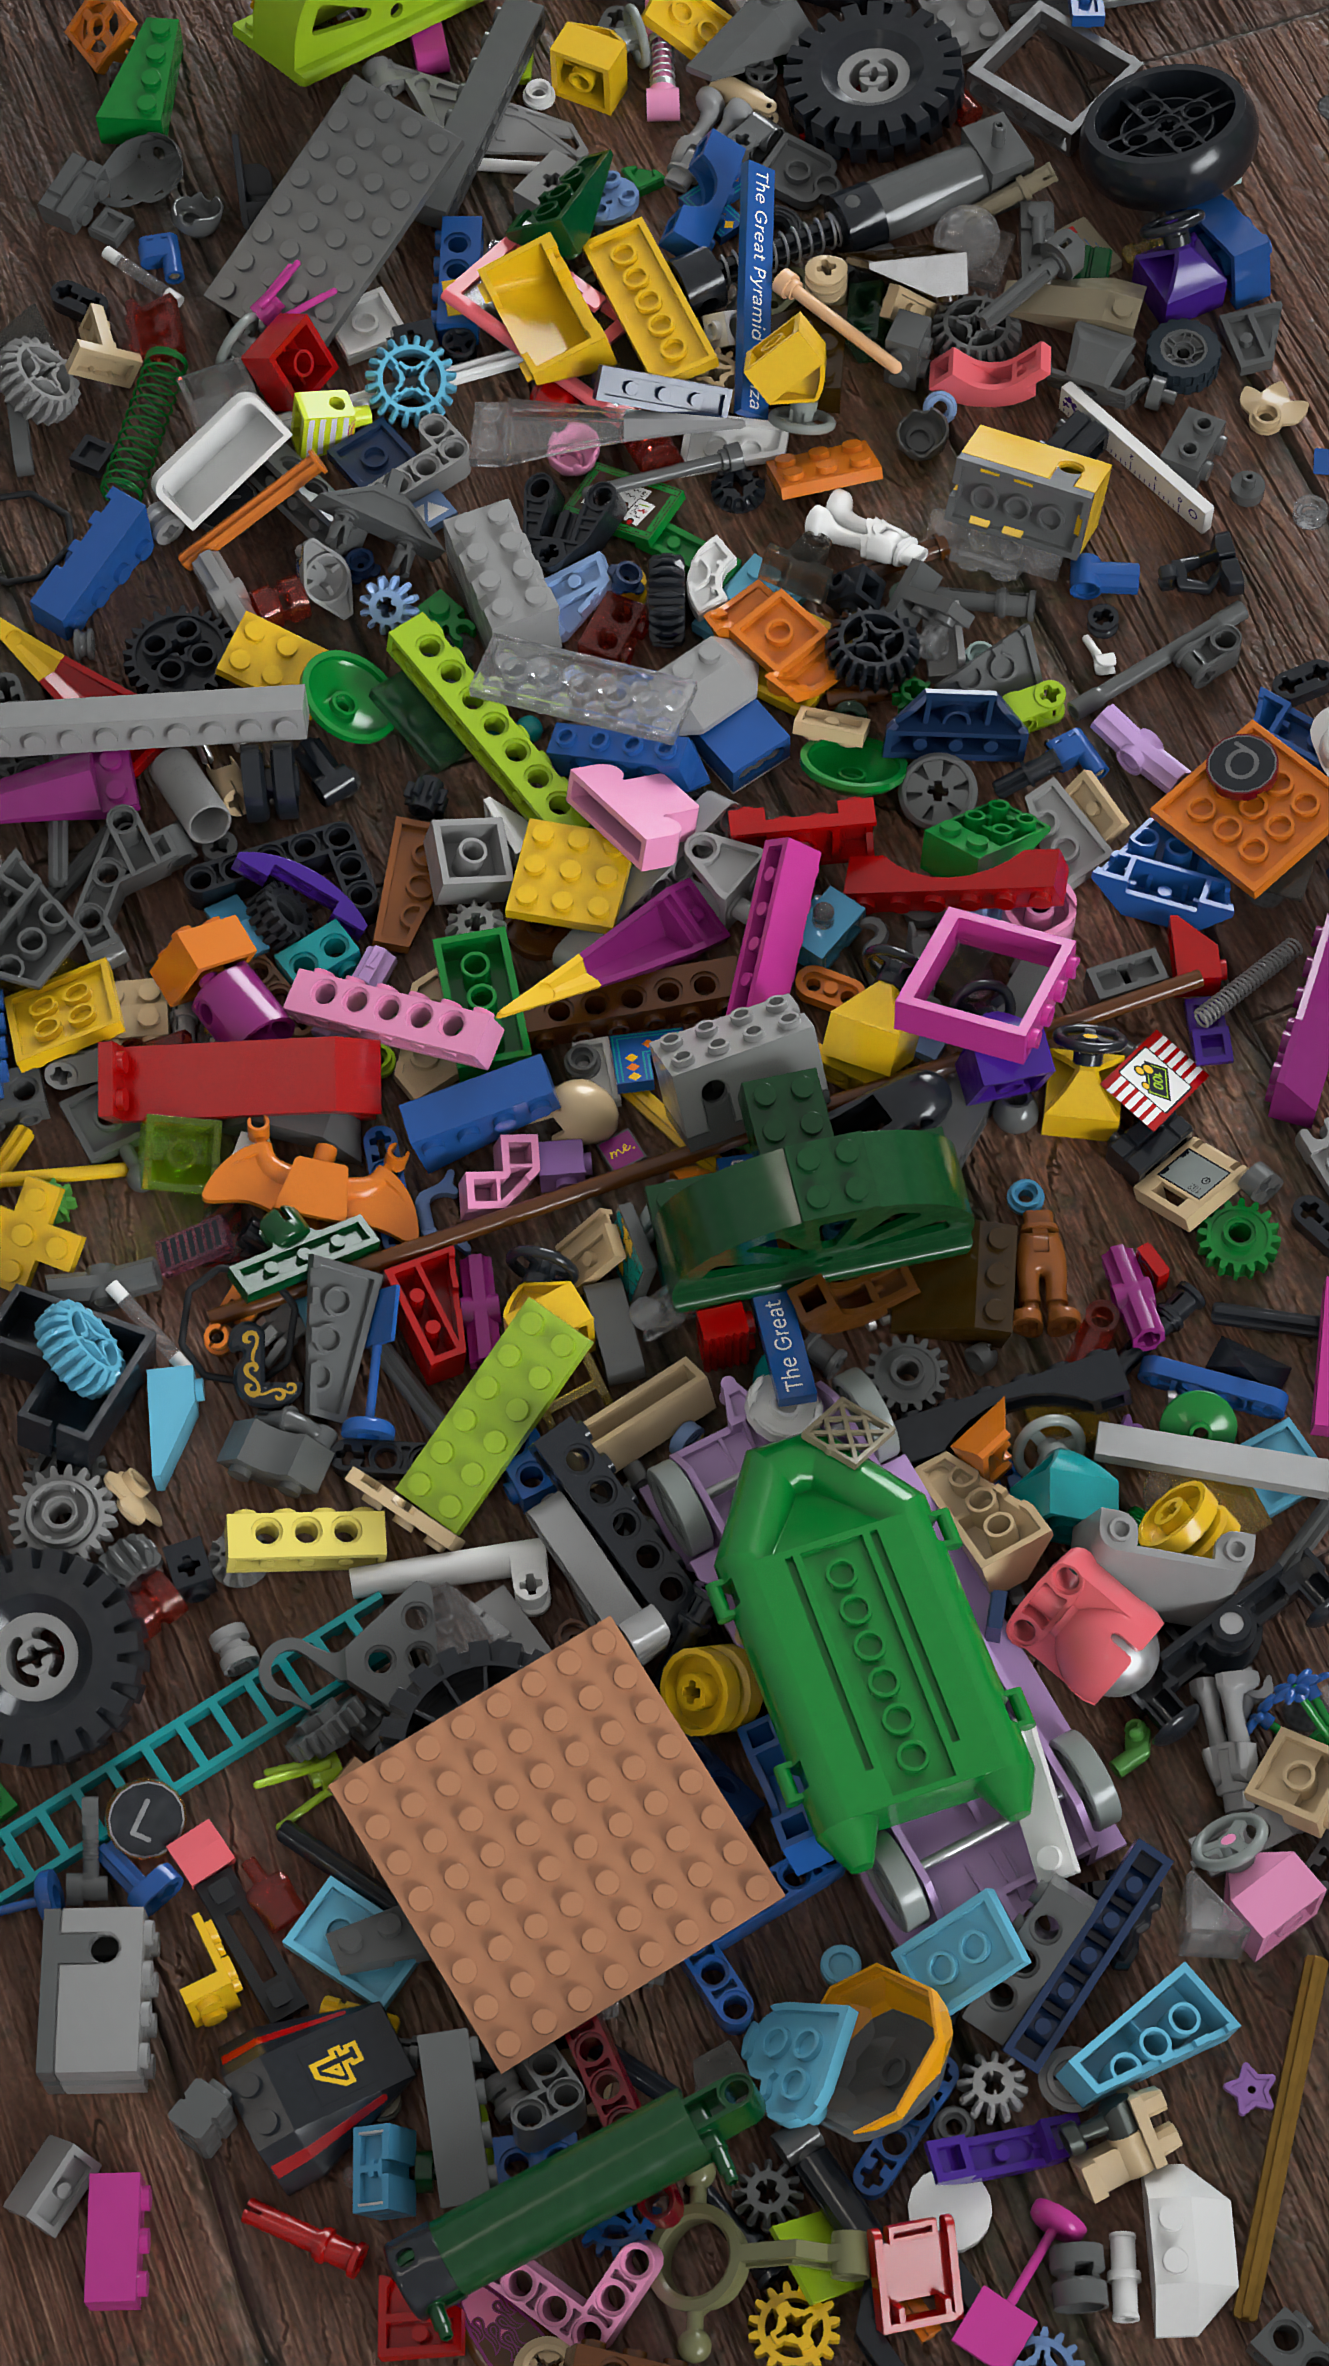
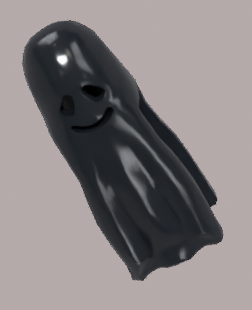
M915 1070L902 1074L828 1112L833 1134L837 1136L857 1131L866 1132L880 1123L884 1125L880 1130L921 1131L936 1128L946 1118L952 1106V1092L944 1078L935 1072Z

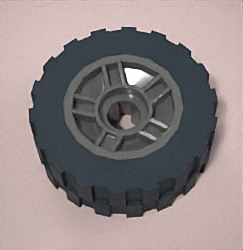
M1188 318L1168 320L1167 323L1158 325L1157 329L1150 333V338L1147 340L1144 359L1146 375L1151 378V381L1154 374L1168 378L1166 389L1176 391L1178 394L1191 395L1194 392L1199 393L1203 391V388L1209 387L1213 379H1216L1222 353L1221 342L1218 341L1217 334L1213 333L1209 326L1201 324L1200 321L1187 320Z

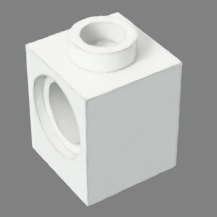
M737 310L722 311L702 316L704 333L713 349L716 347H720V349L736 347Z

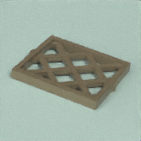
M842 1396L802 1432L801 1438L825 1452L826 1455L832 1456L853 1470H856L895 1434L896 1428L873 1415L871 1411L861 1408ZM845 1409L850 1410L858 1416H847ZM838 1410L840 1411L841 1416H832ZM829 1422H842L844 1430H831ZM849 1422H862L864 1430H851ZM868 1422L872 1423L880 1429H870ZM824 1424L825 1430H817ZM816 1436H827L829 1444L818 1439ZM833 1436H846L848 1444H835ZM852 1436H865L867 1443L854 1444ZM872 1436H880L873 1442ZM838 1450H850L852 1458ZM856 1450H865V1451H863V1452L858 1456Z

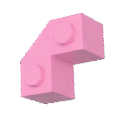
M538 1134L500 1135L493 1146L494 1171L465 1172L458 1184L461 1220H471L509 1207L531 1185L540 1172Z

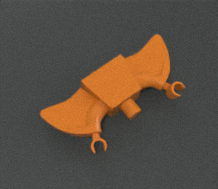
M263 1115L264 1126L260 1128L254 1127L251 1124V1118H248V1138L255 1144L246 1146L227 1158L212 1174L202 1192V1200L205 1203H246L267 1212L276 1209L283 1219L287 1217L280 1210V1207L283 1205L292 1206L298 1210L309 1227L314 1230H322L342 1222L346 1218L349 1219L361 1214L372 1230L386 1234L402 1243L419 1238L418 1218L412 1198L404 1184L392 1173L404 1170L410 1155L409 1151L403 1157H396L393 1154L398 1143L390 1144L384 1158V1165H378L371 1174L364 1177H348V1167L335 1163L337 1148L327 1143L316 1144L313 1158L297 1156L291 1165L276 1157L272 1143L267 1142L270 1137V1120L266 1115Z

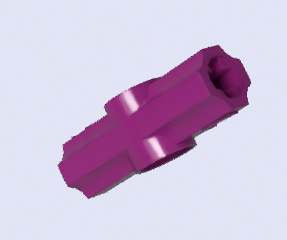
M1123 1244L1112 1246L1105 1254L1101 1255L1102 1268L1110 1285V1296L1114 1312L1118 1319H1123L1133 1348H1140L1143 1352L1156 1349L1165 1340V1331L1156 1310V1299L1150 1278L1143 1276L1133 1248H1127Z
M471 1254L459 1260L460 1282L463 1292L460 1302L464 1332L467 1331L470 1369L478 1370L500 1339L499 1328H502L499 1295L498 1293L495 1294L492 1257L484 1256L483 1254Z

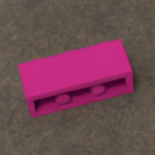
M140 2172L89 2174L84 2303L90 2311L141 2310V2297H148L149 2272L148 2270L142 2271L143 2254H149L151 2247L150 2228H144L145 2211H151L152 2187L151 2185H146Z

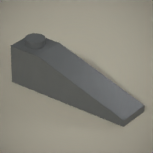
M748 0L687 64L686 72L713 82L744 73L746 66L750 64L771 65L773 64L774 57L784 54L787 56L792 45L799 46L798 36L807 27L814 28L796 0Z

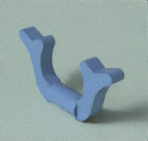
M452 1169L447 1171L441 1182L423 1190L416 1198L415 1209L421 1237L438 1231L434 1227L430 1208L432 1201L442 1197L452 1199L458 1197V1188L453 1184L454 1170ZM467 1241L454 1245V1248L465 1256L471 1255V1247Z

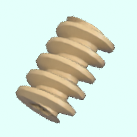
M820 255L813 257L805 266V290L825 305L847 306V263L837 256Z

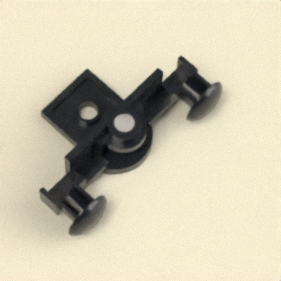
M1308 1547L1303 1550L1301 1560L1282 1574V1565L1279 1562L1194 1627L1164 1622L1160 1632L1171 1645L1160 1652L1158 1666L1154 1675L1140 1690L1130 1695L1122 1696V1699L1139 1719L1147 1716L1158 1728L1159 1732L1152 1740L1153 1745L1164 1747L1177 1742L1193 1728L1200 1714L1199 1705L1193 1704L1186 1707L1175 1692L1198 1675L1200 1677H1215L1217 1673L1244 1670L1250 1667L1255 1661L1261 1646L1263 1625L1296 1599L1300 1598L1313 1612L1305 1623L1308 1628H1320L1329 1624V1576L1325 1573L1326 1567Z

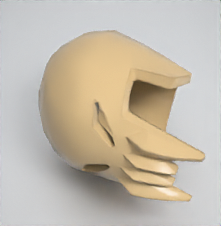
M573 1079L555 1087L561 1108L551 1112L546 1117L529 1123L532 1124L554 1118L562 1130L552 1136V1141L582 1139L584 1146L608 1140L617 1129L619 1113L612 1096L607 1090L591 1080Z

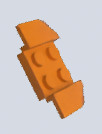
M757 579L728 602L703 615L715 637L732 639L768 672L764 676L767 681L768 691L775 696L788 697L789 701L799 703L821 695L839 681L836 680L835 671L828 669L827 659H825L824 655L825 637L828 630L782 588L773 592L760 579Z

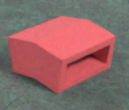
M210 1819L205 1820L166 1846L170 1857L192 1890L196 1889V1885L236 1862L231 1850Z

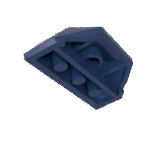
M925 688L886 725L882 758L917 759L930 753H948L961 760L1024 762L1029 731L997 691Z

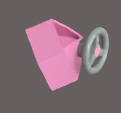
M1239 1812L1223 1816L1207 1825L1193 1841L1191 1857L1193 1862L1203 1870L1211 1872L1226 1871L1222 1925L1255 1963L1317 1914L1327 1889L1294 1851L1260 1852L1269 1834L1266 1821L1257 1814ZM1247 1825H1251L1256 1829V1835L1250 1844L1246 1842L1242 1834ZM1230 1827L1228 1832L1223 1834L1218 1840L1208 1843L1217 1833ZM1217 1853L1220 1859H1209L1207 1857Z

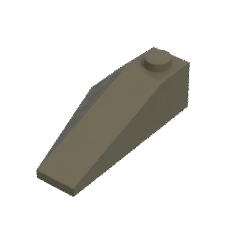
M1080 278L1068 281L1051 279L1008 316L1069 333H1074L1076 322L1083 321L1133 337L1147 286L1117 278ZM1007 280L1004 292L1018 280Z

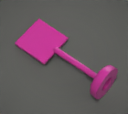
M1039 2198L1032 2205L1030 2216L1045 2234L1007 2299H1004L983 2285L951 2339L953 2343L987 2366H1013L1036 2327L1038 2321L1015 2305L1053 2240L1056 2239L1063 2243L1080 2242L1087 2233L1085 2224L1076 2215L1053 2201Z

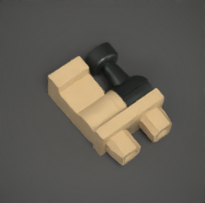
M1126 2086L1116 2091L1117 2094L1108 2098L1105 2097L1100 2102L1098 2114L1079 2126L1074 2121H1068L1057 2126L1063 2146L1071 2157L1068 2160L1081 2192L1094 2204L1109 2197V2191L1130 2180L1145 2176L1154 2168L1158 2170L1168 2165L1165 2156L1183 2145L1177 2129L1170 2121L1153 2128L1150 2117L1167 2110L1165 2098L1161 2090L1156 2086L1143 2088L1136 2092ZM1106 2135L1107 2141L1086 2150L1087 2141Z

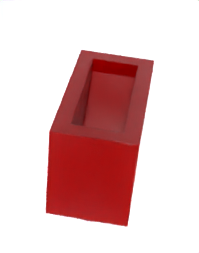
M1170 915L1167 941L1172 978L1198 969L1204 980V987L1175 996L1174 998L1215 995L1220 990L1221 981L1227 980L1226 959H1220L1218 944L1178 915Z

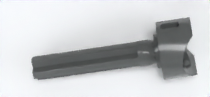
M1069 228L1062 229L1050 236L1040 247L1043 260L976 315V320L980 322V327L983 330L987 329L989 331L1055 276L1066 281L1074 278L1084 268V241ZM1067 241L1069 245L1065 248H1061V246Z

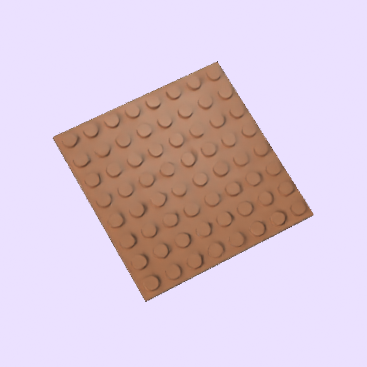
M611 1615L328 1785V1788L501 2075L786 1896Z

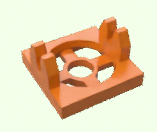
M84 0L64 33L97 74L105 75L113 61L119 63L125 61L129 53L127 49H131L136 39L132 33L137 27L138 22L120 0ZM114 13H116L118 30L112 36L109 32V21ZM103 26L101 33L95 36L93 28ZM97 40H102L107 46L103 52L99 53L91 50Z

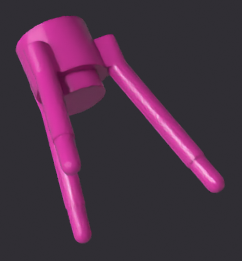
M299 260L294 261L293 264L289 263L267 291L250 306V309L256 313L258 318L267 327L286 307L276 294L301 265ZM332 288L285 313L300 314L337 294V289Z

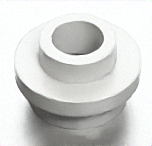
M544 79L531 80L523 91V102L530 109L545 110L555 102V90Z

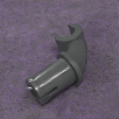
M286 1406L280 1410L259 1409L257 1410L258 1415H254V1418L279 1430L294 1434H307L329 1450H331L338 1439L334 1429L324 1424H316L308 1417L299 1413L298 1409L294 1406Z

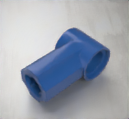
M1081 553L1077 561L1072 559L1070 561V594L1080 600L1094 599L1100 593L1138 595L1140 565L1139 563L1102 562L1097 555Z

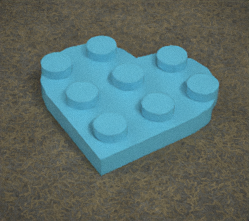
M798 2002L773 2004L770 2006L773 2011L767 2014L759 2024L755 2021L750 2024L743 2038L741 2058L747 2061L748 2074L761 2083L759 2092L765 2100L768 2118L789 2129L803 2127L808 2123L810 2125H818L827 2115V2105L835 2091L859 2012L849 2005Z

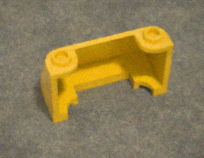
M551 232L477 269L482 283L478 284L477 287L486 304L491 301L493 302L523 359V362L518 365L527 382L534 380L536 385H542L592 374L598 370L599 364L608 366L618 364L606 334L600 323L597 322L591 313L566 262L559 253L557 243Z

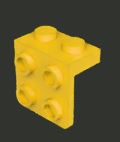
M198 1912L192 1915V1919L216 1972L179 1990L196 2028L202 2025L211 2027L225 2020L227 2013L241 2007L236 1993L243 1990L229 1956L220 1958L226 1955V1951L212 1919L203 1922Z

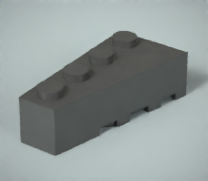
M468 2028L417 2035L441 2208L460 2206L499 2184L496 2164L488 2165L486 2148L493 2147L490 2121L482 2122L480 2105L487 2104L484 2078L476 2079L474 2062L481 2061L478 2036H471Z

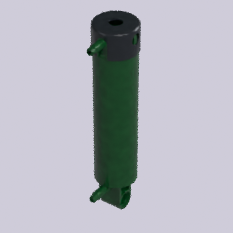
M740 2072L728 2074L686 2098L683 2097L678 2088H675L432 2221L427 2220L390 2240L384 2246V2254L391 2274L403 2298L419 2320L426 2321L431 2319L440 2339L448 2341L453 2336L451 2322L446 2312L448 2308L467 2299L471 2293L712 2162H714L720 2177L724 2179L726 2185H735L738 2182V2176L735 2172L734 2163L728 2153L729 2148L725 2140L760 2121L765 2113V2100L751 2078ZM748 2095L744 2101L735 2104L740 2097Z

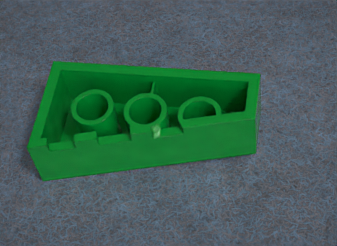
M146 18L96 115L101 143L122 144L126 140L148 134V132L160 133L168 137L184 47L179 19Z

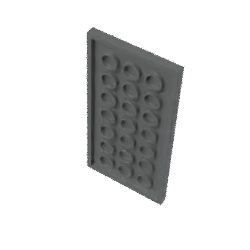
M354 74L203 296L206 300L239 320L245 314L253 312L250 306L267 291L289 263L293 264L294 261L299 260L301 262L299 268L276 294L286 306L281 312L285 313L321 293L336 288L337 294L300 313L308 314L328 347L465 146L463 140ZM259 319L256 331L261 334L267 326Z

